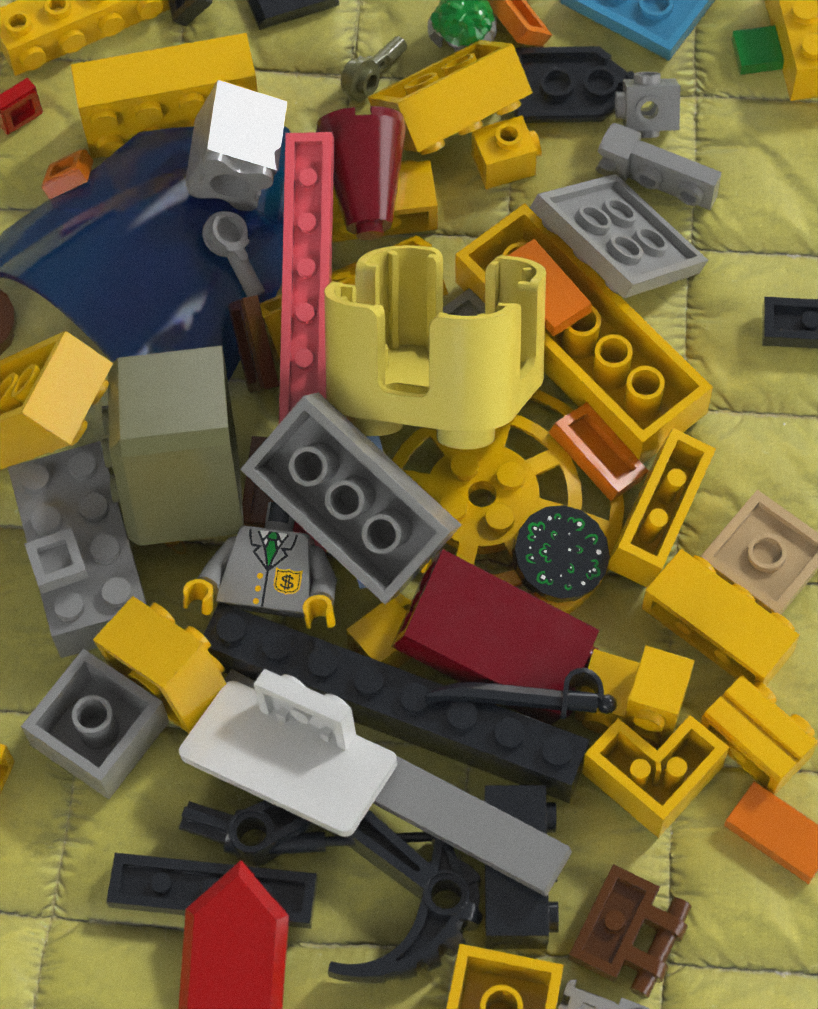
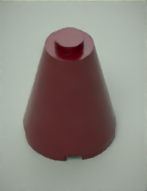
M370 106L371 114L356 115L355 107L344 108L324 115L317 122L316 132H332L333 191L347 231L356 234L357 239L376 240L383 237L384 232L389 230L393 223L406 126L403 114L387 107Z

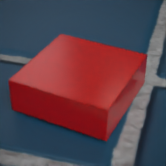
M28 77L0 94V127L7 135L43 113L37 89Z

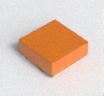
M81 149L49 164L41 187L49 199L88 181L94 161L87 150Z

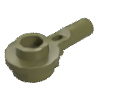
M396 36L374 56H368L367 58L359 56L358 58L351 59L345 65L341 74L340 83L342 90L347 92L348 96L356 101H363L372 95L379 85V74L406 51L407 44L405 40Z

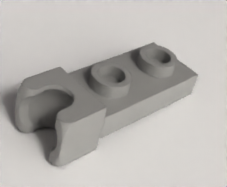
M618 123L610 125L597 150L603 156L596 167V171L604 176L617 174L624 182H626L627 178H630L645 188L658 189L678 197L685 204L691 206L698 205L711 210L718 195L722 172L641 141V133Z

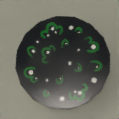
M565 505L545 507L530 515L518 530L511 551L514 570L523 585L531 592H537L540 596L547 597L546 600L556 603L576 601L592 592L606 574L610 558L607 538L598 523L582 510Z

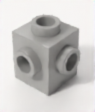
M658 72L634 73V79H623V92L615 93L616 119H623V125L640 132L641 138L660 136V131L680 130V84L676 78L660 79L661 74ZM652 102L649 107L641 108L644 103Z

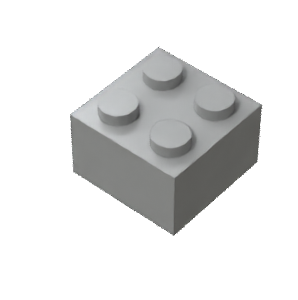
M83 648L22 724L21 728L33 748L107 799H110L169 723L163 701Z

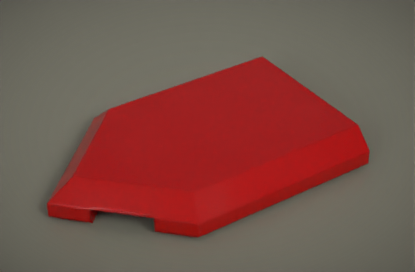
M242 860L185 910L178 1009H283L289 914L276 899L274 900Z

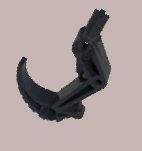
M266 800L242 810L238 809L234 815L191 801L183 809L179 830L224 844L225 853L236 856L239 861L242 860L247 866L257 867L265 865L282 854L326 852V847L349 846L421 900L417 917L411 930L396 948L383 957L366 963L343 964L331 961L327 971L330 978L354 983L377 984L397 978L401 981L416 977L417 971L423 968L427 971H432L442 965L440 958L445 954L451 957L457 955L459 944L466 945V941L462 936L464 932L477 930L482 922L483 915L479 910L481 878L470 865L457 859L454 847L427 832L394 833L370 810L367 811L354 833L343 837ZM260 829L266 833L265 839L258 845L246 846L240 842L243 834L248 830ZM321 831H328L334 836L326 837L325 832ZM431 842L434 847L432 860L427 862L407 843ZM444 890L453 891L460 897L459 903L450 909H442L436 906L432 899L438 892Z

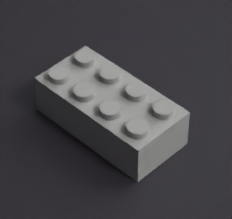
M319 392L303 396L240 469L384 604L399 596L462 526Z
M100 441L8 467L27 542L72 527L89 578L41 594L50 633L61 658L80 653L83 648L87 651L98 648L93 639L132 596L147 605L119 503H113L110 471L105 466L103 448Z

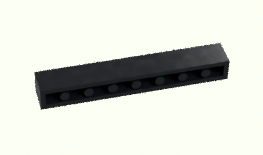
M218 603L204 636L211 644L208 649L209 653L224 667L225 671L223 673L228 674L233 669L254 681L257 680L264 669L280 676H293L301 681L306 688L322 695L333 694L345 701L351 707L355 723L519 785H546V795L570 803L582 773L584 756L589 748V739L496 704L469 701H426L425 694L445 685L233 606Z

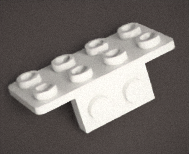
M264 669L254 682L255 689L238 681H228L179 747L182 761L340 836L347 837L353 834L397 767L395 753L356 735L352 710L345 701L333 694L322 695L306 688L301 681L293 676H280Z

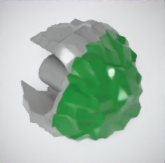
M440 0L439 5L431 13V17L427 21L428 35L438 48L442 47L444 38L449 46L457 52L479 40L494 42L497 33V20L493 16V10L487 0Z

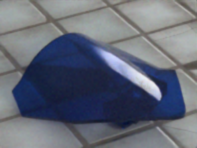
M194 126L139 132L99 166L91 170L86 183L47 200L5 229L0 235V278L16 281L49 301L75 323L112 363L121 357L222 346L229 382L241 359L228 306L229 303L245 298L247 295L228 258L216 255L205 244L202 235L203 226L206 220L216 212L226 211L239 215L247 225L249 243L245 250L248 254V259L265 290L264 293L258 296L259 303L276 297L282 285L286 133H291V131L284 126L278 171L274 175L273 185L261 190L258 207L255 210L241 211L225 200L197 198L188 193L185 181Z

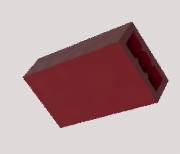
M442 549L429 562L391 647L459 682H485L563 690L565 678L571 671L577 668L588 669L594 649L598 650L593 645L599 629ZM573 687V688L570 689V690H574V691H579V690L575 689L576 687ZM506 705L530 718L549 725L560 719L559 710ZM567 710L566 718H568L573 711Z

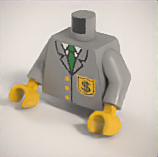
M269 502L265 528L241 526L237 536L229 537L207 562L198 578L186 583L183 589V608L187 609L194 600H203L202 614L209 615L213 610V596L217 594L216 601L218 603L227 604L243 611L303 618L308 629L312 628V620H315L316 617L326 616L328 628H332L336 624L333 605L337 578L325 551L316 546L314 540L308 534L293 532L295 520L276 502Z

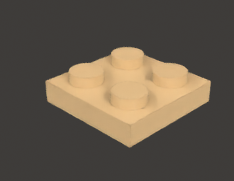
M756 490L700 557L707 560L714 567L716 574L729 584H738L747 589L754 597L755 603L766 611L782 615L818 571V532L759 490Z

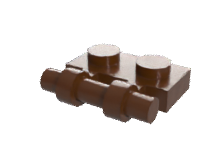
M613 864L569 953L568 960L614 983L623 965H626L637 972L630 990L634 994L648 999L655 983H661L668 970L665 962L675 941H682L688 928L685 920L692 906L687 901L678 897L672 898L666 912L653 906L660 886ZM643 924L656 931L647 953L633 946Z

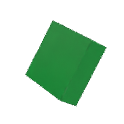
M775 25L733 31L731 41L740 75L783 69L784 57Z

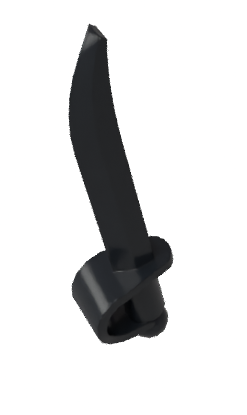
M577 668L571 671L565 678L563 690L485 682H460L439 687L425 694L426 701H469L559 710L560 719H566L567 710L596 713L598 708L604 714H611L617 708L616 699L610 694H604L603 683L600 677L587 668ZM576 686H586L591 688L595 693L574 691L570 689Z

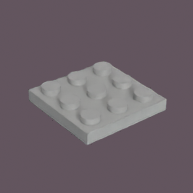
M617 174L539 193L530 206V209L542 220V224L547 230L557 234L566 242L580 261L590 265L604 279L606 286L624 299L700 274L708 262L705 256Z

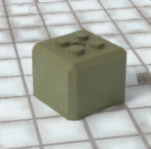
M215 346L117 358L108 372V406H102L105 435H109V438L102 439V447L106 468L112 467L114 470V474H110L113 503L120 502L128 539L142 546L238 534L240 527L244 526L237 437L223 347Z

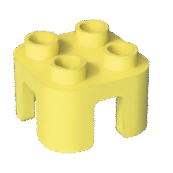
M402 245L372 250L364 254L357 261L355 270L356 287L355 285L332 281L324 290L326 400L341 414L346 415V418L365 436L389 435L401 430L403 425L437 429L438 442L447 447L456 449L482 448L494 442L495 428L509 423L543 383L546 269L535 261L513 256H497L486 268L485 314H477V316H458L443 313V256L434 247Z

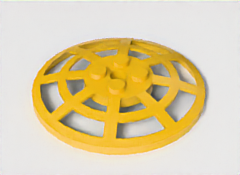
M539 389L529 399L546 406L563 417L574 411L566 403ZM516 415L506 425L495 428L494 442L488 446L476 449L447 447L438 442L437 429L421 427L401 445L392 459L395 464L462 525L446 543L458 549L457 557L473 565L477 554H492L507 549L512 557L511 551L514 539L528 517L545 507L562 505L539 498L540 492L536 476L559 466L567 485V506L579 510L582 509L581 483L572 461L573 459L547 430L523 416ZM510 427L517 428L531 435L544 445L547 450L524 460L516 452L505 447ZM429 438L432 439L443 454V457L434 465L430 474L403 470L413 452ZM485 489L490 491L496 499L489 506L478 507L470 502L469 496L476 490ZM623 494L612 502L610 501L609 521L586 513L598 523L605 534L609 555H611L622 531L624 518ZM429 562L420 571L422 574H424ZM515 570L492 574L515 587L523 584ZM604 577L592 592L576 601L556 603L546 600L547 597L540 596L537 592L533 593V595L570 614L588 599L599 587ZM401 593L395 598L403 607L411 603V600L404 597Z

